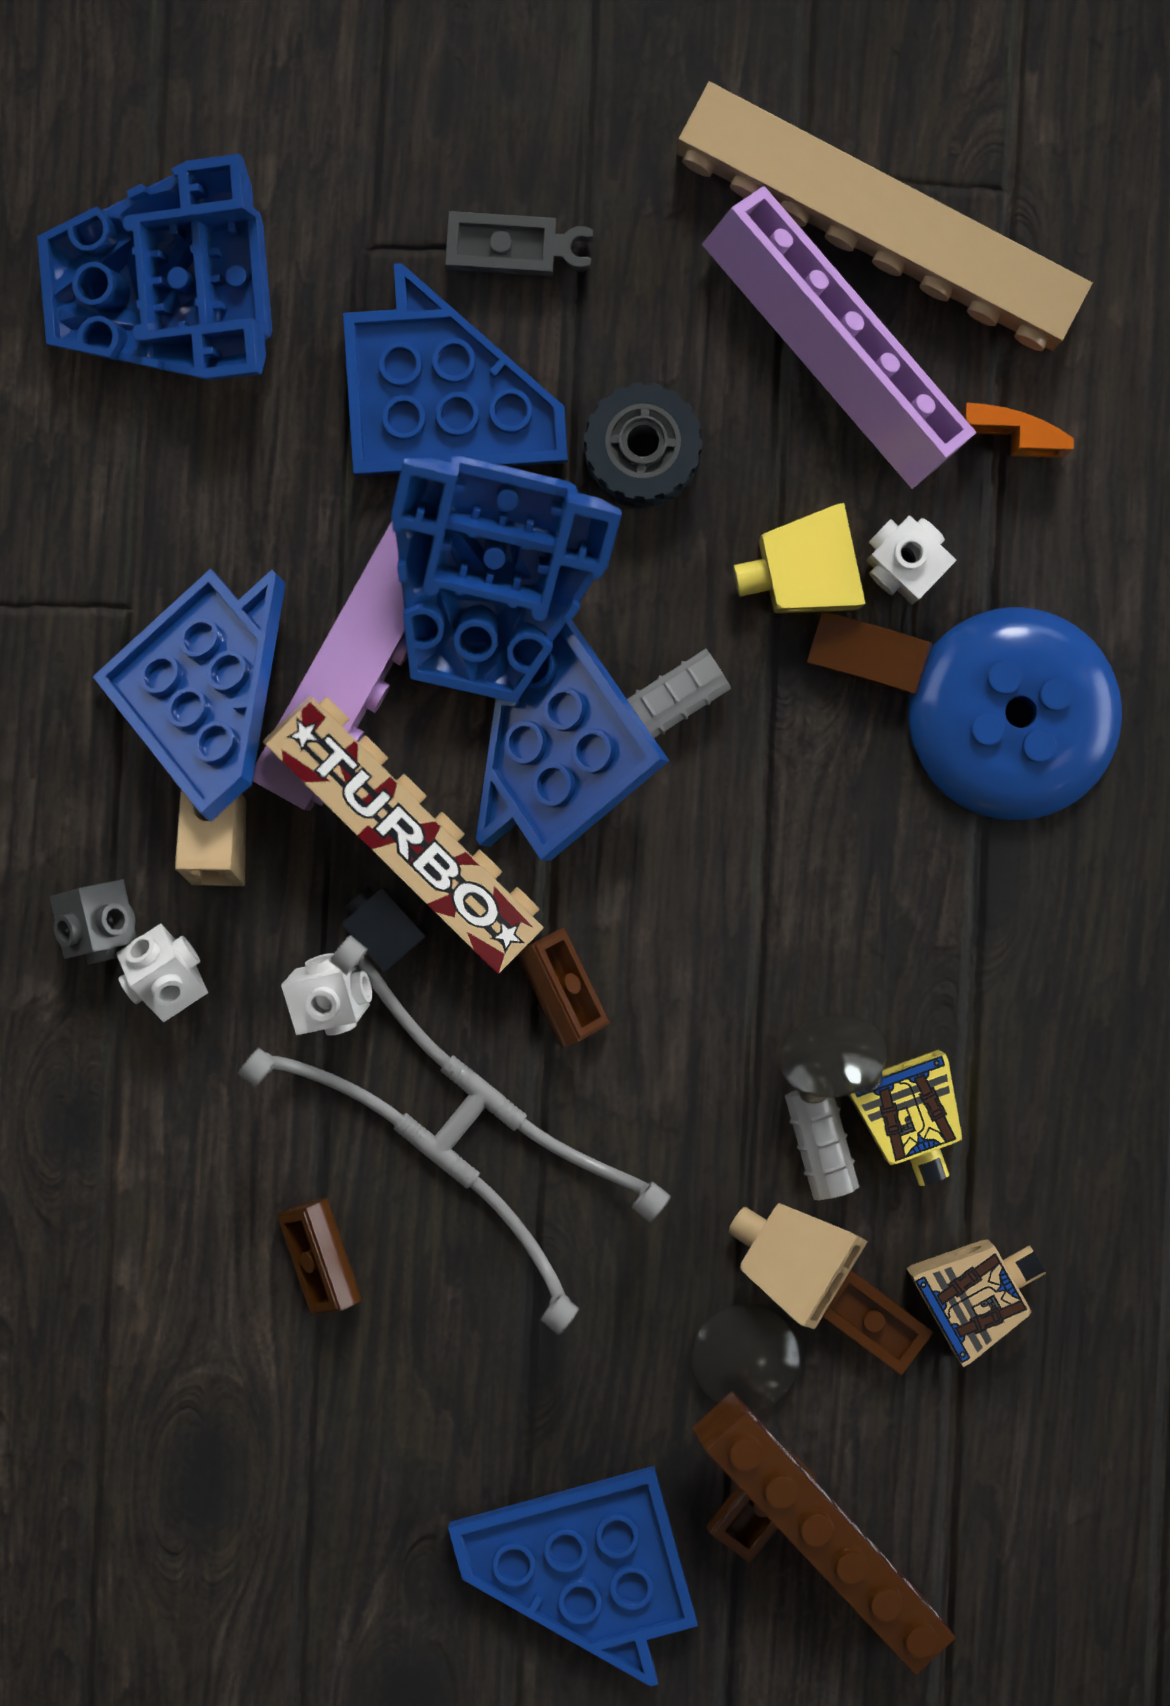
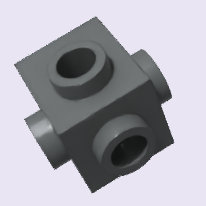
M124 879L49 896L55 919L54 933L61 945L64 959L85 954L87 965L118 958L116 954L118 952L117 947L128 945L137 938L135 914L129 905Z

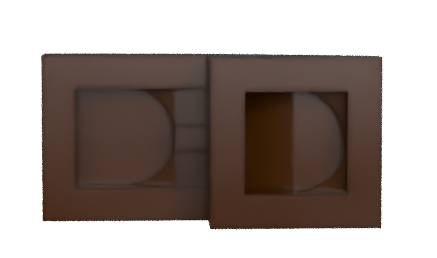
M822 611L807 663L822 669L861 678L868 683L917 695L932 643L880 626Z

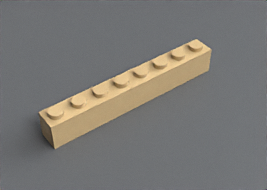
M710 81L679 137L677 154L684 157L682 162L690 170L706 177H710L714 173L730 181V188L743 198L748 197L765 186L799 226L804 227L808 222L825 231V238L836 247L846 251H853L854 248H857L874 257L872 263L882 271L893 276H901L903 272L920 281V288L926 294L941 301H948L949 298H952L969 307L967 313L983 324L995 326L998 322L1016 332L1014 337L1017 341L1031 349L1043 351L1044 348L1053 351L1063 341L1093 282Z

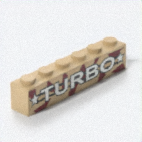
M308 695L263 740V743L499 974L544 928L533 917L540 910L538 906L518 887L509 893L496 880L502 871L480 849L471 856L458 843L465 834L443 812L434 819L420 805L427 796L405 774L396 781L381 766L388 757L366 735L357 742L343 728L350 719L327 696L318 703L313 697Z

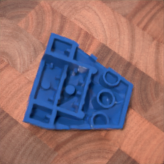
M239 153L185 161L171 168L173 175L149 187L139 184L126 191L127 198L103 210L96 206L37 236L46 344L52 347L129 362L208 381L262 374L266 358L265 340L270 338L272 334L264 225L260 212L253 207L252 185L244 159Z
M451 456L450 462L429 457L403 459L391 519L397 542L399 559L397 569L399 582L402 584L404 601L403 620L410 678L516 703L551 652L552 642L567 620L571 622L579 610L580 601L595 578L599 580L608 567L622 515L621 510L598 497L578 493L576 485L568 481L464 456Z

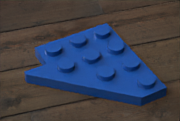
M402 263L394 264L396 309L343 313L353 474L355 477L400 474L403 459L429 457L450 462L451 456H464L506 467L568 463L564 405Z
M210 568L93 676L192 804L209 821L215 819L252 785L286 583L273 570L269 571L247 593L238 599L226 583Z
M567 620L552 642L551 652L518 701L514 703L497 698L495 700L476 840L481 846L490 847L517 824L540 860L551 861L669 762V759L572 620L571 622Z
M655 1466L449 1522L448 1530L462 1580L649 1686L658 1685V1676L648 1640L698 1626Z

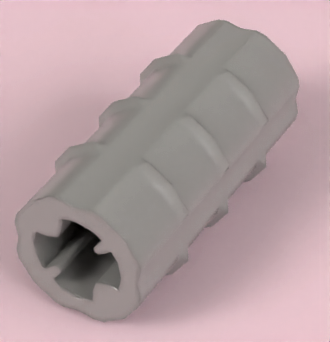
M704 649L687 661H682L681 665L665 675H659L657 680L641 690L636 689V693L627 698V700L653 738L660 734H665L666 730L683 719L688 720V716L705 705L710 706L713 700L729 691L731 687L707 649Z
M831 1083L811 1085L786 1094L785 1099L791 1117L789 1123L793 1125L798 1142L796 1148L800 1150L805 1167L804 1175L808 1178L813 1199H832L858 1189L859 1183L853 1165L855 1160L851 1158L846 1140L848 1134L844 1132L839 1115L841 1109L837 1107Z

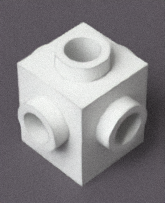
M909 515L899 526L890 519L868 542L876 550L866 561L873 567L869 575L884 591L890 595L898 591L906 600L914 604L954 564L956 559L941 546L945 539L930 522L924 518L916 522ZM901 550L911 554L913 563H908L902 558Z
M161 923L116 952L124 974L118 979L125 993L135 1004L143 1000L163 1022L208 993L196 966L200 963V959L192 945L184 936L175 939Z
M334 953L316 956L307 960L305 967L296 968L281 984L296 1035L324 1029L326 1035H337L355 1028L372 1000V988L367 973L360 971L359 967L355 965L347 975L329 961Z

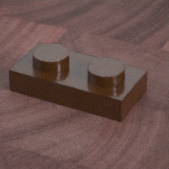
M852 1269L823 1315L825 1319L900 1375L905 1372L934 1333L930 1327Z

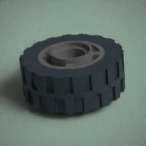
M642 382L631 383L630 387L622 388L621 386L612 390V394L609 397H603L597 403V409L594 414H590L587 420L586 432H584L585 462L587 463L588 472L592 480L595 479L599 489L605 495L609 494L614 497L615 502L622 505L624 503L632 504L634 508H644L645 505H654L656 507L663 505L664 501L670 498L675 499L678 497L682 489L686 485L689 486L694 479V474L699 467L703 441L701 439V426L699 419L696 420L693 415V408L688 402H683L680 399V394L674 390L668 391L663 389L662 385L652 383V385H642ZM647 435L656 441L658 448L653 454L641 457L630 451L628 443L635 436Z

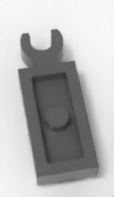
M449 211L446 269L553 276L554 261H561L573 271H588L591 269V258L577 257L572 253L571 248L578 241L593 242V230L585 226H576L569 229L565 234H556V218Z

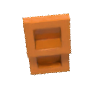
M966 403L959 411L977 432L976 434L1011 435L1010 456L1064 458L1074 449L1073 437L1056 426L1024 412L978 403Z

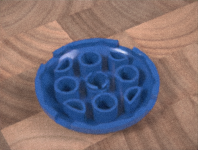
M1024 607L993 609L972 616L954 626L932 646L918 694L909 695L908 726L913 748L915 747L920 762L929 775L930 780L944 795L956 804L979 815L994 819L1027 820L1039 818L1060 811L1079 800L1098 782L1106 771L1117 748L1121 733L1122 702L1120 690L1112 667L1104 653L1077 626L1062 617L1038 609ZM1013 698L1022 699L1029 708L1031 718L1023 728L1011 725L1006 718V706Z

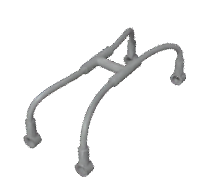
M350 935L329 961L346 975L355 965L361 971L367 973L371 986L404 1030L429 1057L442 1067L440 1071L445 1076L449 1077L450 1080H453L455 1084L469 1094L439 1132L433 1135L409 1116V1114L405 1113L402 1115L392 1106L361 1087L312 1065L285 1057L272 1056L269 1053L263 1052L260 1048L251 1055L238 1074L253 1087H256L273 1069L293 1073L348 1095L395 1125L393 1129L398 1134L406 1138L407 1141L451 1175L452 1178L461 1185H464L466 1189L471 1187L513 1231L532 1258L552 1296L549 1308L543 1314L541 1321L554 1332L560 1334L576 1315L579 1308L565 1295L550 1262L522 1221L506 1202L478 1177L480 1172L470 1164H467L462 1157H459L452 1150L455 1144L486 1108L504 1124L511 1127L513 1131L518 1129L554 1154L589 1172L638 1193L639 1197L632 1208L649 1222L662 1210L668 1202L670 1195L654 1182L648 1184L553 1138L528 1121L526 1113L506 1099L504 1095L473 1072L472 1069H469L456 1056L452 1055V1057H449L429 1038L401 1005L365 953L368 949Z

